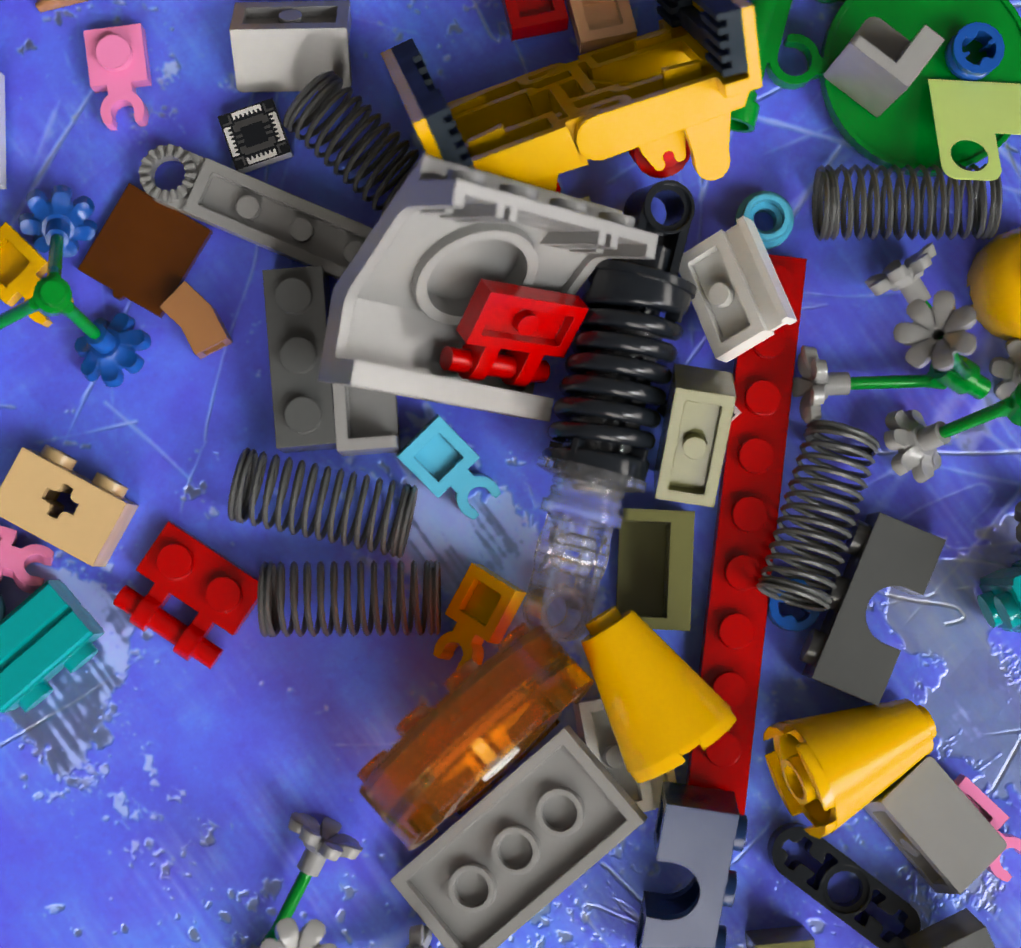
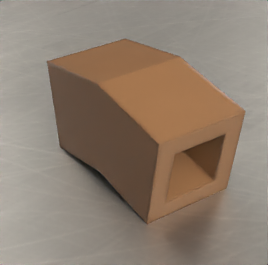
M186 281L159 306L181 327L194 354L200 359L233 343L218 312Z

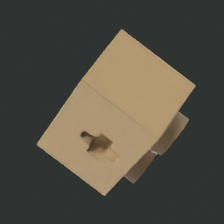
M45 444L41 453L22 447L0 486V517L90 566L106 567L139 505L124 498L129 488L99 472L96 473L93 480H90L73 470L77 463L76 459ZM61 492L71 494L70 499L79 504L74 513L64 512V506L56 501Z

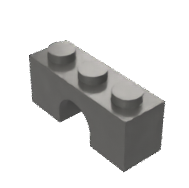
M322 265L262 270L276 448L284 453L337 449L332 383L318 381L331 304L329 277Z
M880 512L867 514L864 522L857 520V525L852 527L850 531L852 538L846 540L845 543L849 549L845 552L851 554L844 573L842 576L832 577L831 579L837 588L825 591L833 599V603L829 604L831 608L828 609L821 629L813 628L809 632L800 654V661L806 663L802 675L879 706L901 650L884 644L873 636L866 622L867 605L875 593L889 586L910 595H924L946 541Z

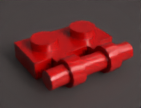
M480 279L456 329L466 344L461 348L444 347L440 354V366L443 370L458 372L462 379L482 381L486 376L501 378L507 385L524 387L530 382L545 383L550 375V365L546 360H542L544 355L564 358L589 308L579 295ZM501 349L509 350L505 354H499Z
M168 521L136 568L137 572L154 582L148 594L144 597L128 585H125L113 601L115 606L131 616L129 619L131 624L143 632L148 628L175 645L173 652L186 661L193 657L211 669L224 650L206 638L215 624L231 635L237 634L257 604L258 579L174 522ZM172 595L198 612L189 626L163 610Z

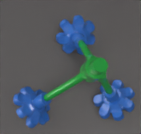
M65 185L54 186L51 192V199H48L43 191L33 189L26 196L28 207L32 213L21 214L18 218V223L23 234L34 235L32 242L35 249L43 253L49 251L47 277L42 278L35 285L33 297L0 314V330L37 311L47 316L63 314L85 333L84 336L77 338L74 346L77 354L85 358L80 367L85 378L93 382L101 375L107 387H118L124 381L123 368L131 374H135L142 369L144 359L135 351H143L150 347V335L142 330H133L135 319L125 313L116 314L111 322L102 317L92 322L71 302V288L61 278L63 256H75L79 250L77 240L91 241L97 232V224L92 220H87L94 212L95 205L87 196H80L71 202V188Z

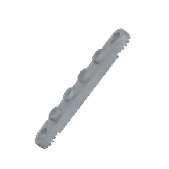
M168 144L165 146L159 145L154 150L151 149L146 157H143L141 167H139L140 184L151 198L153 197V200L157 203L302 265H322L328 276L338 280L373 230L369 226L211 159L201 157L180 146ZM177 161L184 165V170L186 171L184 175L185 180L183 179L182 185L177 186V189H170L171 191L161 190L155 184L157 168L164 162Z

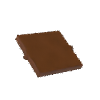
M129 183L78 270L112 289L113 296L121 301L127 298L162 318L165 312L159 306L184 282L213 232L186 215L157 203L146 192Z

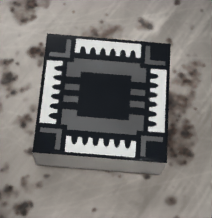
M273 98L218 116L237 171L247 173L293 157Z

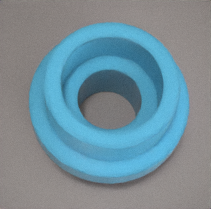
M759 191L746 197L736 212L735 225L737 224L736 220L742 216L754 221L755 214L765 212L772 217L774 225L768 231H762L757 228L766 250L781 245L790 235L794 225V215L790 204L781 195L771 191Z

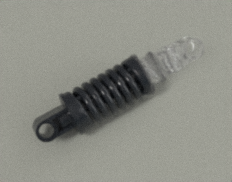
M674 180L660 181L635 191L629 196L624 206L623 214L636 218L634 228L659 235L655 259H606L600 262L588 277L590 288L581 299L588 306L589 310L578 329L579 332L576 333L571 343L574 353L565 361L564 366L569 375L564 377L559 385L560 392L564 397L557 400L553 408L555 415L562 421L554 422L549 426L548 436L556 442L550 441L549 448L544 449L542 455L537 460V465L553 475V485L550 487V495H548V498L543 497L540 507L541 510L547 513L535 548L534 567L523 602V617L527 625L534 632L558 641L568 642L576 640L587 631L585 624L592 619L599 584L609 560L610 541L613 530L621 529L624 517H621L619 513L623 504L621 502L627 493H645L647 485L645 480L650 465L647 456L649 450L654 447L656 439L651 432L640 430V427L656 428L660 425V414L655 410L646 408V404L662 406L666 401L667 395L663 389L651 386V384L664 385L671 381V370L667 366L658 364L657 361L670 363L676 359L678 354L677 349L672 344L662 340L676 341L682 337L683 329L678 323H681L683 315L689 310L691 300L695 298L697 287L677 276L690 224L694 216L695 204L690 191L683 184ZM653 197L660 199L666 208V220L663 225L658 223L652 215L651 202ZM660 312L666 313L665 318L660 317ZM565 550L577 552L579 556L577 558L565 554ZM562 596L566 603V614L558 625L552 627L547 617L548 608L554 599Z

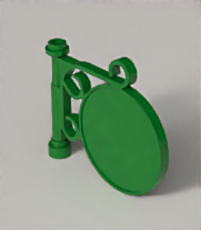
M749 0L754 5L762 80L765 68L768 77L773 83L783 89L795 90L804 87L811 80L819 78L825 106L837 130L857 152L877 165L882 164L887 169L894 164L900 169L907 164L913 169L920 164L927 169L933 164L941 168L928 79L961 80L948 69L945 61V50L950 39L967 24L974 22L988 23L998 30L1005 45L1004 57L1000 64L983 79L976 81L1021 84V17L1009 0H816L827 4L842 1L844 4L837 11L828 27L822 44L821 54L815 43L802 34L791 33L784 40L783 44L786 48H796L806 57L807 70L799 76L785 73L778 63V53L792 0ZM870 17L882 19L909 41L926 24L945 40L910 87L878 118L823 76L866 19ZM972 40L966 47H962L963 53L970 52L966 59L973 64L978 63L983 57H987L986 51L979 52L983 45L976 40ZM758 89L749 91L745 107L731 112L730 131L748 133L755 130L760 106L756 103L757 93L755 91ZM996 134L998 148L1011 134ZM959 141L951 148L953 161L957 165L962 164L966 168L988 156L985 149L973 141ZM906 170L904 175H910L909 171ZM922 170L918 171L917 176H924ZM935 170L931 171L930 177L937 176Z

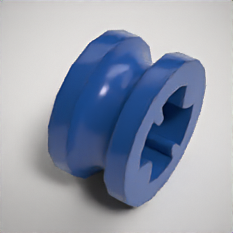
M974 22L967 24L950 39L946 46L945 61L948 69L961 80L976 81L983 79L1000 64L1004 57L1005 45L1003 38L998 30L988 23ZM972 40H976L983 45L979 50L980 53L984 51L987 53V57H983L976 64L966 59L970 54L969 51L964 53L962 51V47H966Z
M789 579L792 581L808 585L804 580ZM769 597L767 616L777 627L797 632L812 626L818 619L821 611L800 608L805 612V615L796 621L792 615H781L779 613L778 602L785 603L784 601Z

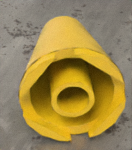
M612 606L585 624L590 634L581 641L627 772L632 775L637 783L654 779L686 762L683 755L693 750L699 744L703 750L725 734L736 722V717L731 711L730 706L632 609L620 614L617 607Z
M900 699L879 703V706L873 704L777 722L765 730L763 741L773 738L775 751L766 754L765 758L774 785L786 808L793 817L804 813L813 824L804 828V830L810 836L820 839L837 830L924 757L929 755L933 750V738L936 737L937 731L934 720L926 708L921 705L916 706L908 699Z

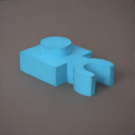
M438 414L396 454L397 458L437 498L451 487L455 491V500L459 509L465 516L475 520L479 516L476 509L468 502V495L472 489L476 487L486 488L495 498L501 494L499 487L492 478L482 473H472L469 470L480 458L479 455Z

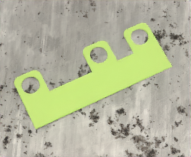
M928 79L943 172L950 178L960 180L993 181L998 179L1002 169L996 134L1021 135V84ZM963 140L973 141L981 145L988 155L987 165L978 171H968L960 168L951 157L952 146Z

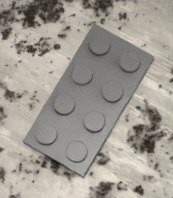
M567 725L391 878L390 881L444 948H497L644 823L648 817L571 726Z

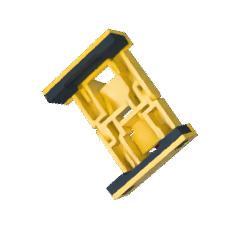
M655 0L661 5L656 8L657 13L663 18L658 20L659 30L578 55V60L569 63L559 62L545 66L446 103L439 88L436 89L421 54L412 38L380 53L427 155L561 193V188L558 183V174L586 166L589 159L593 161L605 160L626 151L629 152L640 170L650 177L666 178L673 176L683 169L691 156L694 170L701 178L708 181L721 178L730 167L729 138L731 112L745 107L749 91L762 87L754 5L747 0Z

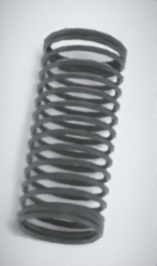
M334 71L323 72L307 84L293 100L284 115L283 126L290 133L295 132V138L298 140H305V147L314 149V155L317 158L324 157V164L327 167L334 166V174L343 175V182L345 184L353 183V191L355 193L363 192L362 200L365 202L372 201V209L375 211L382 210V216L416 166L414 163L419 157V150L413 149L406 154L410 147L409 140H404L396 145L400 139V132L394 131L388 135L391 124L385 122L379 125L381 121L380 113L370 116L372 111L370 104L360 107L362 97L355 96L351 98L353 89L351 87L342 89V78L336 75ZM319 89H321V90L314 96V98L310 101V103L306 106V108H305V110L303 111V113L301 114L300 118H298L297 120H295L296 117H297V115H298V113H299V112L301 111V109L303 108V106L309 101V99H310ZM347 93L336 110L322 124L315 128L328 109ZM356 102L346 118L326 136L337 119ZM366 111L356 126L337 143L352 122ZM374 121L365 135L347 151L358 135ZM310 124L306 135H301L300 130ZM383 131L375 143L357 160L367 145ZM321 132L316 143L310 144V138ZM392 140L385 151L369 166L376 155ZM330 141L326 151L320 153V146ZM341 148L336 160L330 162L329 156ZM400 151L396 158L381 172L392 157ZM352 155L346 168L338 170L339 164ZM409 160V162H408V163L406 164V166L399 172V174L394 177V175L398 172V170ZM362 164L356 176L348 179L349 172ZM373 171L366 184L358 188L359 181ZM384 178L376 193L368 197L369 189ZM397 183V185L393 188V190L387 197L386 201L383 204L377 206V201L379 197L384 195Z
M974 163L968 166L967 168L962 164H959L958 166L968 171H978L983 169L987 164L985 163L980 168ZM829 164L826 167L821 165L816 170L813 183L812 220L814 233L819 241L822 239L826 241L829 238L834 241L838 236L841 221V233L846 241L852 234L853 225L855 236L859 241L864 237L866 227L868 236L872 241L877 237L879 227L881 236L885 241L891 236L892 228L894 236L898 241L904 236L905 229L907 236L911 240L917 236L918 230L924 240L930 236L931 231L937 240L943 236L944 231L950 240L957 235V232L963 240L970 235V232L976 240L979 238L982 240L987 238L989 240L995 236L1001 220L1003 204L1001 176L996 180L990 181L991 205L986 229V181L974 180L972 185L971 180H961L959 185L958 179L949 177L946 186L942 167L939 168L935 164L929 166L928 169L922 164L918 165L915 169L909 164L905 165L902 169L894 164L888 170L882 164L875 170L869 164L862 170L855 164L849 170L842 164L836 170ZM842 170L845 180L842 190L840 212V191L838 184V176L840 174V171ZM855 170L858 180L853 200L851 176ZM867 170H869L871 175L868 196L864 180ZM880 170L884 174L881 195L877 178ZM893 170L897 173L894 194L890 177ZM906 170H908L911 175L907 187V192L904 180V173ZM919 170H922L924 176L919 188L917 173ZM932 170H935L937 173L934 186H932L930 177ZM966 184L968 193V219L966 230L964 233L962 225V201L964 188ZM940 185L941 221L940 229L938 232L936 222V207L938 189ZM953 185L955 199V215L953 229L951 232L949 224V204L951 189ZM927 186L928 219L925 231L923 210L925 190ZM914 188L915 214L912 230L910 213L912 191ZM899 192H901V222H900V230L898 229V199H899ZM886 193H887V197H888V220H887V229H885V200H886ZM874 194L875 211L874 227L872 228V201ZM861 195V224L859 228V204ZM848 199V220L846 227V206Z
M815 420L806 425L807 429L803 434L806 442L800 445L799 448L802 454L795 459L798 467L792 470L795 479L788 483L791 491L784 495L787 503L780 508L783 516L776 520L779 528L772 533L776 541L768 545L772 553L764 558L768 566L760 570L763 576L757 579L759 583L756 584V587L761 593L775 600H782L786 604L807 610L824 612L831 608L829 604L833 603V599L828 593L816 588L825 590L837 588L833 581L823 576L835 578L841 575L837 568L829 564L840 565L845 562L840 555L834 552L842 553L849 550L847 545L840 540H848L852 538V535L843 527L850 528L857 525L854 519L848 515H855L860 512L853 503L864 500L858 491H862L868 486L861 478H867L872 475L866 466L876 463L872 456L879 453L878 448H880V445L875 437L859 428L835 421ZM820 433L855 439L868 447L842 443ZM811 446L820 453H808L805 448ZM831 451H834V452H837V453H840V454L849 455V456H854V457H863V458L868 459L869 461H862V460H857V459L848 458V457H845V456H842V455H838V454H836V453H833V452H831ZM807 458L816 465H804L801 460ZM817 458L847 464L865 473L847 471L838 467H834L830 464L820 461ZM804 471L814 478L800 477L797 473ZM815 471L838 475L849 480L855 481L860 485H853L843 483L834 479H830L826 476L818 474ZM800 483L810 490H797L793 485ZM813 484L839 489L841 491L852 494L855 497H848L833 492H829L822 488L814 486ZM796 495L808 503L793 502L790 497ZM808 496L836 502L852 510L828 505ZM793 508L806 516L790 515L786 512V509ZM806 509L830 514L847 522L830 519ZM789 520L804 529L787 528L782 522ZM806 523H812L823 527H827L832 530L838 531L842 534L819 529ZM786 533L804 543L783 540L778 534ZM804 536H809V537L817 538V539H820V540H824V541H826V542L832 543V544L837 545V546H832V545L824 544V543H821V542H818V541L809 539V538L804 537ZM783 546L802 556L780 553L774 547ZM802 549H806V550H810V551H813V552H817V553H820V554L829 556V557H831V558L819 556V555H816V554L807 552V551L802 550ZM778 558L800 569L777 566L770 559ZM803 563L810 564V565H814V566L820 567V568H822V569H817V568H814V567L805 565V564H803ZM776 571L790 579L804 580L808 585L781 577L770 576L766 572Z
M248 447L241 453L233 475L228 500V518L230 521L235 520L237 523L243 524L249 518L252 526H257L262 521L265 529H270L276 524L278 532L284 531L288 526L291 535L297 534L302 529V534L305 538H308L315 532V537L318 541L322 540L328 532V540L332 544L338 540L341 534L343 546H348L354 537L356 549L362 548L367 539V549L369 552L375 551L380 541V552L382 555H386L390 550L392 557L397 556L401 558L403 556L418 492L416 485L412 487L407 483L403 485L394 523L386 543L390 510L396 486L394 480L390 482L381 521L373 541L377 506L383 484L382 478H378L371 509L360 539L363 507L370 477L368 474L364 476L358 507L347 536L349 509L357 480V474L354 471L349 479L343 512L333 536L335 511L344 479L342 468L338 470L330 510L320 533L322 508L331 477L330 466L325 467L316 511L307 531L308 510L318 475L319 466L317 463H314L310 469L303 509L294 528L295 507L301 491L306 467L304 460H301L297 466L289 510L281 525V510L291 477L293 460L289 457L284 463L278 488L276 508L268 523V506L277 480L280 457L276 454L271 460L265 484L262 509L255 520V504L265 474L267 454L263 451L258 457L256 450H250Z
M400 560L397 563L395 621H393L390 563L388 561L384 563V596L381 624L377 593V563L373 561L371 563V595L368 626L364 602V563L362 561L357 563L358 594L354 625L350 596L351 567L350 563L346 561L344 563V608L341 627L337 605L338 571L337 563L333 561L330 566L331 608L328 628L324 611V564L321 561L317 564L318 607L315 628H313L310 608L311 564L306 561L303 568L304 616L301 630L297 613V563L293 561L290 565L291 615L288 630L284 618V564L280 561L277 564V569L271 561L269 563L264 561L261 564L258 577L257 607L259 628L263 637H276L280 629L285 637H289L293 629L299 637H302L307 628L309 633L315 637L319 633L320 627L326 637L332 633L334 627L336 633L339 636H343L347 625L350 634L356 636L359 632L360 624L366 636L372 633L374 624L377 634L382 636L385 633L387 621L390 633L395 636L399 631L400 620L406 636L412 632L414 620L416 631L420 636L425 632L426 622L430 635L433 633L438 635L441 631V571L438 560L435 562L426 560L424 562L421 620L417 563L414 560L411 562L408 622L405 605L403 562Z

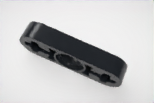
M787 823L778 827L772 833L767 848L772 865L784 877L876 947L906 948L903 939L921 930L920 918L916 910L909 903L825 839L810 836L804 830L807 826L800 823ZM803 837L807 838L804 849L821 864H823L827 853L833 856L831 860L820 867L813 885H809L806 881L813 877L815 873L802 862L794 860L789 866L784 864L788 854L782 846L788 839L798 843ZM840 871L854 873L859 881L858 894L848 903H836L828 895V882L834 874ZM875 889L880 891V894L872 899L873 891ZM870 901L889 915H894L899 909L902 910L898 920L904 927L898 935L888 931L883 937L880 936L884 927L865 911ZM863 911L860 921L854 919L856 915Z

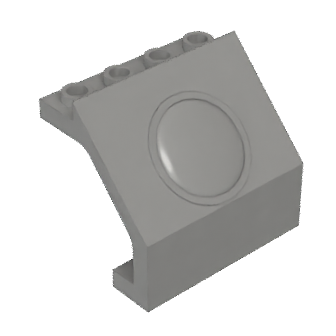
M423 154L333 288L318 381L512 417L550 422L554 398L534 395L535 382H530L524 387L507 385L501 378L486 376L482 381L462 379L458 372L443 370L440 366V354L444 347L461 348L466 344L456 329L480 279L575 295L595 267L606 259H655L659 235L634 228L636 218L622 214V210ZM501 349L499 354H505L509 350Z

